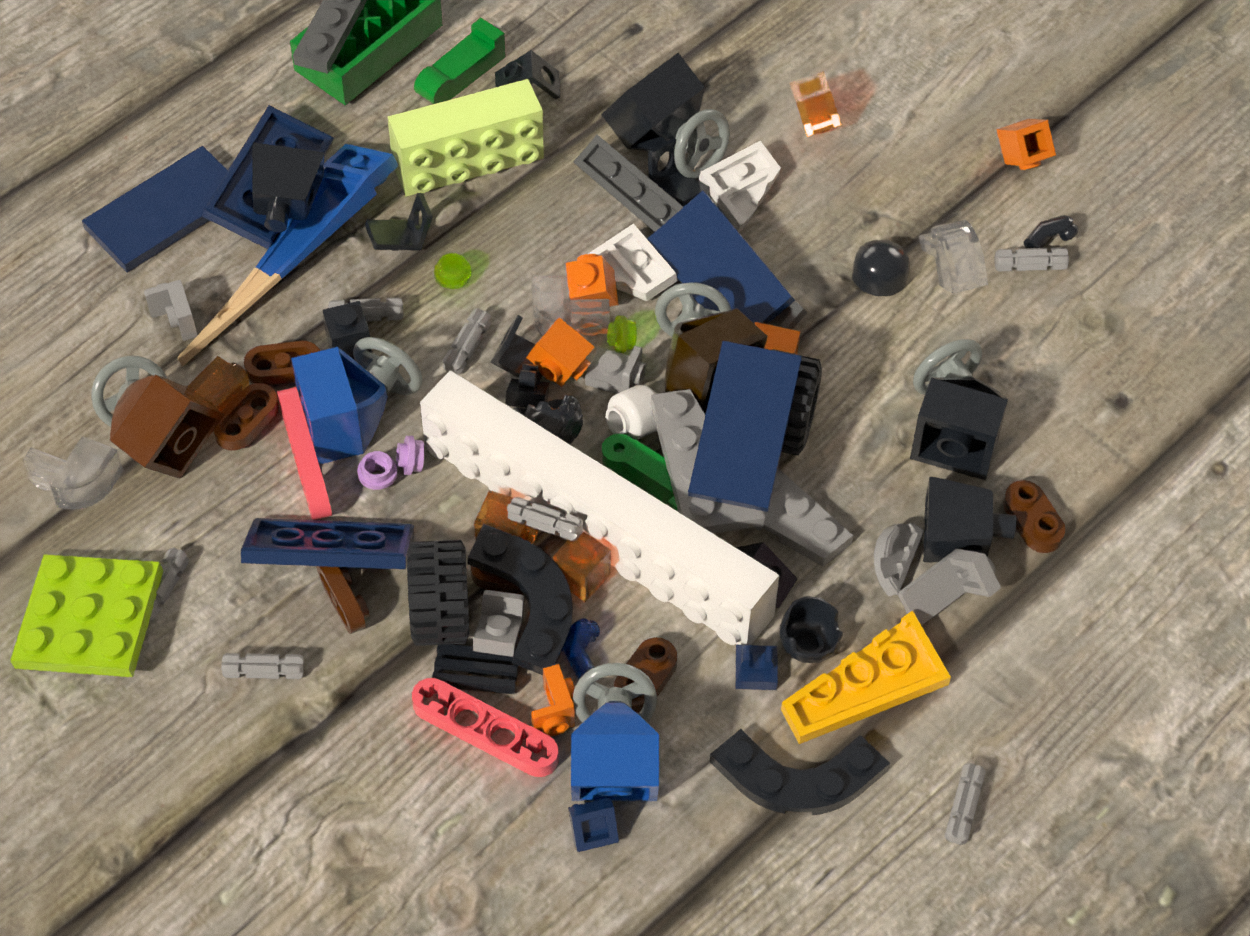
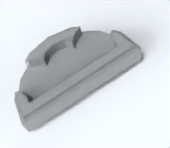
M914 523L893 524L884 529L877 539L874 551L875 572L879 584L888 596L898 595L923 535L924 530Z

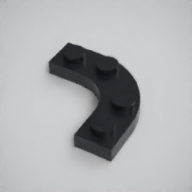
M483 524L470 551L467 564L506 579L519 587L525 595L529 604L530 616L514 652L512 663L543 675V668L557 665L570 633L573 614L570 587L562 570L541 548L520 537Z
M742 729L738 730L710 753L709 762L748 799L766 809L785 814V811L812 812V815H820L842 808L859 797L887 773L890 767V762L861 735L831 760L817 768L799 770L786 767L765 753Z

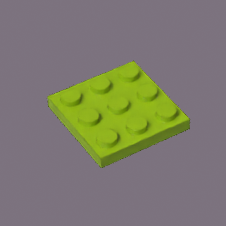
M44 554L10 659L14 668L133 677L157 596L156 592L164 571L160 562Z

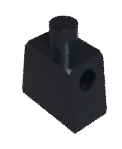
M253 142V210L256 214L266 215L264 225L268 230L283 232L287 229L288 219L304 220L307 218L324 177V152Z
M929 477L925 495L923 562H939L955 549L984 553L988 557L993 537L1014 539L1016 515L993 513V492L990 489L938 477Z

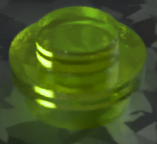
M457 253L443 255L434 267L436 282L447 289H458L465 286L472 276L469 262Z
M617 315L614 323L608 325L609 346H614L615 352L624 354L626 350H633L634 346H636V323L633 319H627L624 315Z

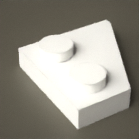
M759 141L701 171L699 181L709 186L710 196L730 223L740 232L744 229L779 176L781 167L762 142Z
M634 224L588 253L602 255L612 266L618 290L645 301L650 300L678 281L676 272Z

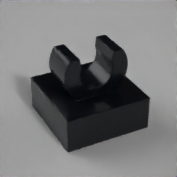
M523 363L519 379L511 378L506 390L505 405L528 407L530 404L537 407L540 401L547 402L550 382L537 381L539 365Z

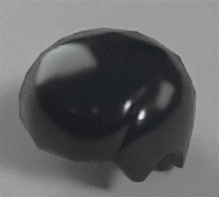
M889 240L866 242L863 246H860L854 259L853 282L865 293L874 296H892L902 291L906 286L910 271L909 257L902 246Z
M805 596L793 601L783 615L779 628V636L786 653L790 654L791 658L802 663L818 664L833 657L843 636V632L840 631L838 625L839 613L837 609L824 599Z

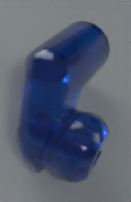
M581 618L571 625L570 633L563 649L578 679L595 667L587 652L589 643L595 642L596 637L600 635L598 623L586 618Z

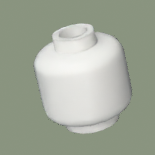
M640 384L613 395L608 402V409L606 411V422L612 433L625 434L638 440L656 432L657 427L651 408V395L657 393L650 387Z

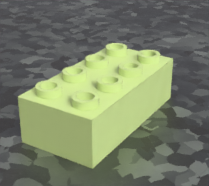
M528 79L388 116L391 154L394 155L399 165L395 172L405 197L544 159L543 110Z

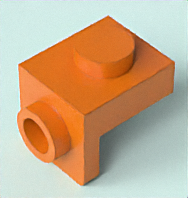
M559 664L543 668L544 691L550 706L531 712L532 727L549 736L560 735L568 728L575 726L574 704L572 700L575 686L571 677L564 679Z

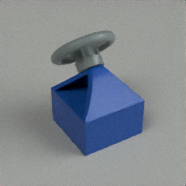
M366 337L360 339L354 346L353 355L355 360L339 347L291 358L296 388L319 465L363 454L378 428L389 391L401 395H410L421 388V371L414 360L402 349L386 340ZM366 349L379 350L390 356L379 357L366 351ZM400 364L407 370L411 382L406 383L398 372Z
M607 663L596 666L587 671L578 680L573 692L574 710L582 724L571 734L572 801H594L595 799L610 798L611 801H657L659 791V734L648 724L657 705V693L654 684L644 672L628 664ZM618 675L627 677L634 682L623 688H607L595 681L606 676ZM586 694L598 699V710L593 714L586 707ZM644 694V706L639 714L632 710V699Z

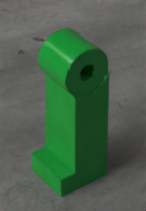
M480 17L471 25V33L432 66H427L419 73L414 83V91L432 104L451 100L506 57L505 33Z
M613 434L607 437L602 443V465L678 512L664 457L625 434Z

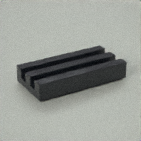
M437 645V656L435 657L432 678L439 679L457 689L515 695L519 666L512 663L513 657L473 651V646ZM452 670L468 672L472 675L483 676L485 674H492L509 677L507 680L443 673V671Z

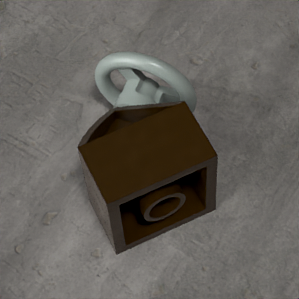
M689 282L675 285L661 294L655 306V316L659 326L672 337L666 363L665 392L690 389L706 415L722 341L764 349L768 336L737 308L731 309L728 300L722 293L702 283ZM692 294L702 295L711 299L720 311L704 309L702 305L695 303ZM679 297L683 306L682 313L671 323L666 313L667 306L674 298Z

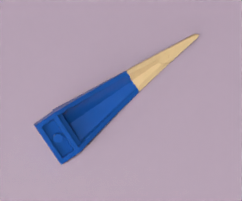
M345 144L324 163V177L307 218L304 220H288L287 229L279 233L234 295L178 356L182 367L377 195L374 188L383 184L387 180L388 175L399 166L393 154Z

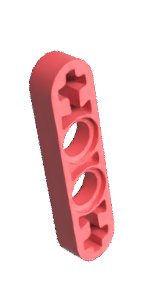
M296 387L277 391L282 417L312 520L332 516L327 490Z
M426 678L414 686L412 691L413 709L421 719L531 776L545 777L552 774L559 763L558 745L549 735L439 679ZM433 694H438L439 703L431 701L429 705H424L423 696L431 698ZM444 707L448 708L446 716L444 713ZM463 710H472L479 716L478 721L471 726L458 724L455 717ZM506 728L514 733L515 738L509 744L499 745L492 740L491 736L496 730ZM523 739H526V748L521 746ZM542 749L547 750V759L541 757L537 762L532 760V752L538 754Z

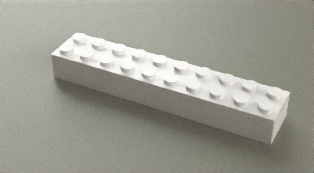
M450 370L420 401L424 445L430 454L438 459L444 458L454 464L464 476L479 480L488 486L495 496L501 499L507 498L512 501L513 498L520 497L529 500L531 506L533 503H538L564 512L563 517H566V514L581 518L584 529L579 538L574 542L584 547V550L596 560L603 559L614 566L625 579L639 582L648 588L658 600L672 603L681 609L691 621L703 623L714 630L724 642L730 645H752L773 619L779 581L777 573Z

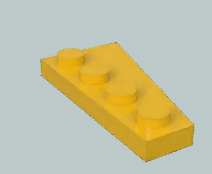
M912 610L902 617L901 622L889 631L885 629L875 636L872 643L857 653L852 652L842 659L838 667L828 674H821L782 702L781 711L798 743L801 744L948 686L951 676Z

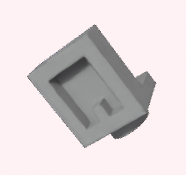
M181 279L170 283H162L144 291L151 317L154 318L167 314L171 328L179 327L183 341L197 337L193 316Z
M634 346L630 356L598 347L586 373L585 385L613 394H618L634 387L635 384L640 385L647 368V364L642 362V347Z
M492 590L484 591L481 617L473 639V651L513 657L523 625V595Z

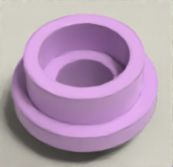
M407 435L404 443L397 444L396 465L403 468L404 475H411L413 471H422L424 442L423 440H415L414 436Z
M370 452L363 457L358 465L359 481L369 489L381 490L387 488L397 478V465L384 452ZM375 471H382V472H383V473H381V474H376V475H375V474H372V473L375 472Z

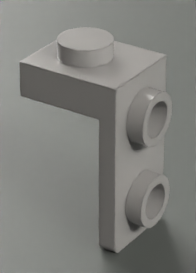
M955 549L899 591L898 596L906 613L908 614L913 610L922 626L965 592L990 597L1001 589V586L995 576L994 564L984 553Z

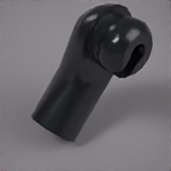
M1067 215L1041 221L1034 228L1023 244L1025 248H1042L1051 237L1059 234L1063 241H1068L1077 235L1078 226L1073 223L1074 219Z

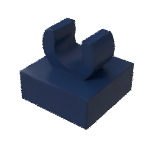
M736 645L735 689L777 690L778 646Z
M610 798L595 799L593 802L580 805L574 804L572 807H568L573 842L577 852L619 843L615 811Z

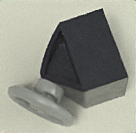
M679 53L628 89L601 114L627 149L649 151L672 138L677 139L674 149L675 164L678 171L687 178L698 179L701 171L720 162L729 143L730 129L726 117L720 111L714 109L700 111L705 87ZM704 121H715L719 129V136L711 137L706 134ZM709 149H715L711 157L703 165L694 168L702 155L706 154ZM685 152L689 154L687 159H685Z
M961 339L945 344L927 356L915 371L913 377L914 388L925 396L918 414L910 459L986 481L997 447L1008 399L990 385L972 376V373L976 370L982 359L983 352L978 342L971 339ZM970 351V358L964 365L961 359ZM948 357V359L942 361L938 366L934 367L941 360Z

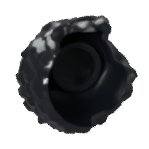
M565 395L563 399L551 400L549 402L540 401L537 407L529 404L525 408H513V410L568 444L573 443L583 426L581 404L572 395Z

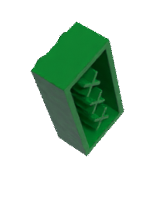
M367 0L328 74L294 65L293 54L307 30L305 28L290 40L294 71L342 104L347 105L443 26L441 0Z

